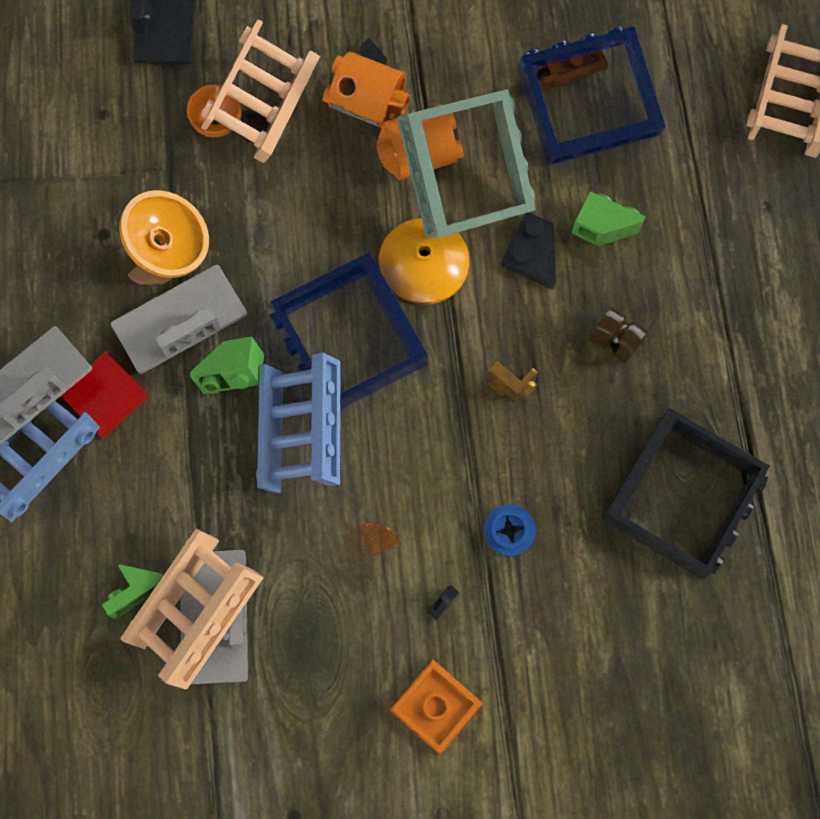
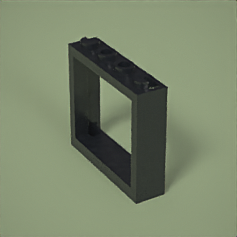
M668 408L602 520L703 580L710 573L715 575L718 568L723 564L724 558L720 555L725 546L730 548L737 539L740 531L735 528L740 519L745 521L752 512L755 504L751 503V500L756 492L760 494L767 485L766 482L769 478L765 475L770 465L675 410ZM670 430L749 476L701 562L621 515Z

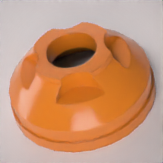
M213 84L198 89L190 97L187 104V116L191 125L197 132L207 137H221L233 131L222 124H210L207 130L201 128L205 120L201 113L208 100L215 101L222 85ZM225 95L219 109L240 120V102Z

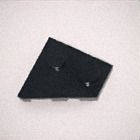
M529 212L525 213L501 261V267L554 290L557 282L554 223Z

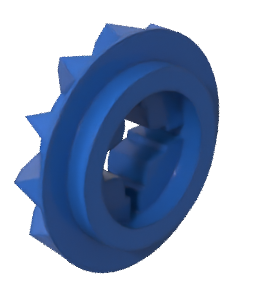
M503 505L494 509L487 517L484 525V537L490 548L501 555L516 556L526 551L535 538L534 521L531 515L519 506ZM506 518H508V523L511 524V527L523 528L514 533L513 543H511L506 534H497L505 528Z

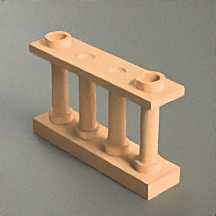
M258 19L253 28L248 26L245 28L239 40L243 46L215 101L208 100L201 113V116L205 118L201 128L207 130L214 119L254 142V146L258 149L253 158L265 163L271 156L320 56L309 51L304 59L301 57L296 59L257 35L263 23ZM253 46L290 68L291 73L295 75L292 82L286 81L284 83L245 60L244 58L250 47ZM238 70L279 93L278 97L282 98L279 107L275 105L271 107L233 85L232 82ZM225 95L266 117V121L270 123L267 131L262 130L259 132L219 109Z
M782 24L777 35H771L766 51L771 52L756 109H751L746 126L751 127L748 139L754 140L760 127L804 139L803 142L808 143L805 155L816 158L820 153V97L819 100L816 99L813 102L773 91L771 87L774 77L817 88L816 92H820L819 76L777 65L781 52L820 63V50L785 41L784 38L788 25ZM767 102L810 113V117L814 118L813 124L805 127L765 116Z
M195 529L191 537L186 541L180 553L120 638L123 642L145 649L148 645L166 662L158 676L165 683L186 690L263 579L255 570L237 562L231 568L213 552L219 540L198 529ZM204 563L224 579L213 596L194 580V577ZM185 590L205 607L194 624L175 607ZM166 618L185 634V637L175 651L156 635V632Z

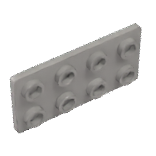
M214 265L112 321L111 326L138 373L143 374L247 316V311L220 266Z
M57 326L52 327L0 370V445L92 370V366Z
M244 550L213 551L231 568L236 562L246 566V553ZM206 563L203 564L194 577V580L212 596L224 580ZM185 590L181 596V613L194 624L205 607ZM247 602L190 685L246 682L248 680ZM181 631V641H182L183 638L185 637V634Z

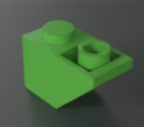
M590 191L574 223L571 234L600 246L638 234L646 216L641 215L633 207H624L613 202L610 197L604 194H595Z
M253 337L223 341L191 371L190 377L203 394H214L220 391L259 385L260 365L264 363V353Z

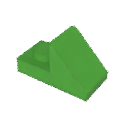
M119 564L118 566L130 587L127 589L125 587L118 588L108 595L109 600L102 604L108 616L117 619L147 600L164 575Z

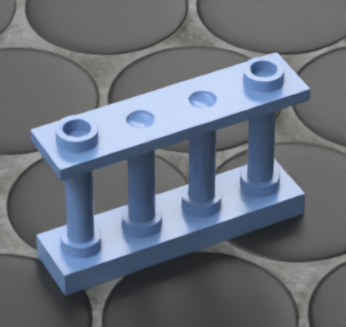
M325 353L313 354L310 370L284 375L278 369L261 364L258 385L257 488L277 494L281 493L282 479L310 475L312 481L327 486L340 485V361ZM312 382L311 400L282 405L283 387ZM312 413V428L310 431L282 435V418ZM311 444V461L309 463L282 466V448Z
M54 401L45 409L68 428V431L56 443L33 425L30 420L0 445V456L24 476L11 491L0 482V514L11 523L16 517L21 516L27 510L29 503L81 447L88 444L94 438L100 426L86 412L77 420L60 404ZM20 432H23L46 452L34 467L9 447V444Z

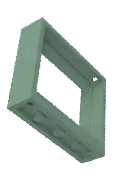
M508 89L397 117L426 239L440 238L536 210L534 204L535 193L530 186L527 174L529 170L528 162L523 156L520 144L522 136L515 122L514 101L509 96ZM492 103L515 205L447 224L422 120Z

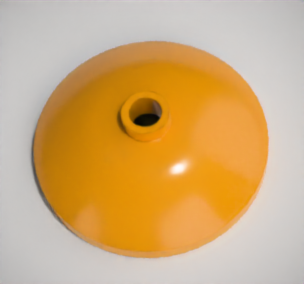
M148 191L133 198L122 212L119 223L122 244L131 259L147 272L166 278L182 277L194 271L205 259L209 247L207 226L197 209L184 198L167 191ZM154 239L158 240L161 243V246L158 245L154 241Z
M418 218L398 225L387 235L379 253V269L386 286L399 298L414 304H435L454 295L465 282L469 270V252L465 241L458 232L440 238L426 239L422 218ZM427 250L430 254L428 256H421L419 252Z

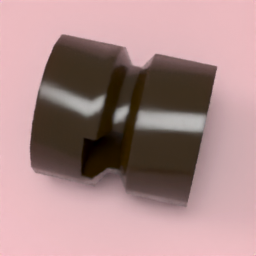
M611 307L594 330L590 340L602 349L611 348V355L626 364L649 331L636 322L629 324L626 315Z

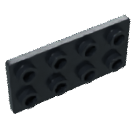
M131 0L129 19L135 33L134 62L191 64L197 0Z

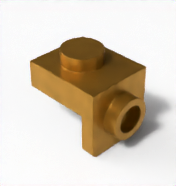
M497 361L489 369L487 380L490 381L489 385L499 395L505 394L516 403L521 396L527 398L536 388L537 383L535 380L538 372L533 368L521 381Z

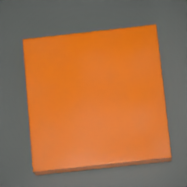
M432 660L392 706L390 712L440 755L483 703L436 661Z

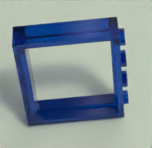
M618 26L609 30L607 34L599 36L595 33L588 34L577 42L561 41L554 44L550 49L541 51L539 48H535L521 56L517 67L548 166L656 137L666 127L635 26L626 29L624 26ZM624 44L648 120L558 144L535 68Z
M370 252L270 301L273 313L269 314L277 331L283 329L287 338L283 342L291 356L296 354L301 362L297 366L299 372L310 370L312 360L287 315L362 277L367 281L410 358L340 393V410L428 365L426 350Z

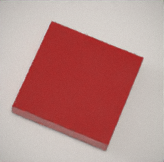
M107 352L91 365L92 370L61 395L80 416L86 412L100 426L96 433L102 439L149 398V395Z

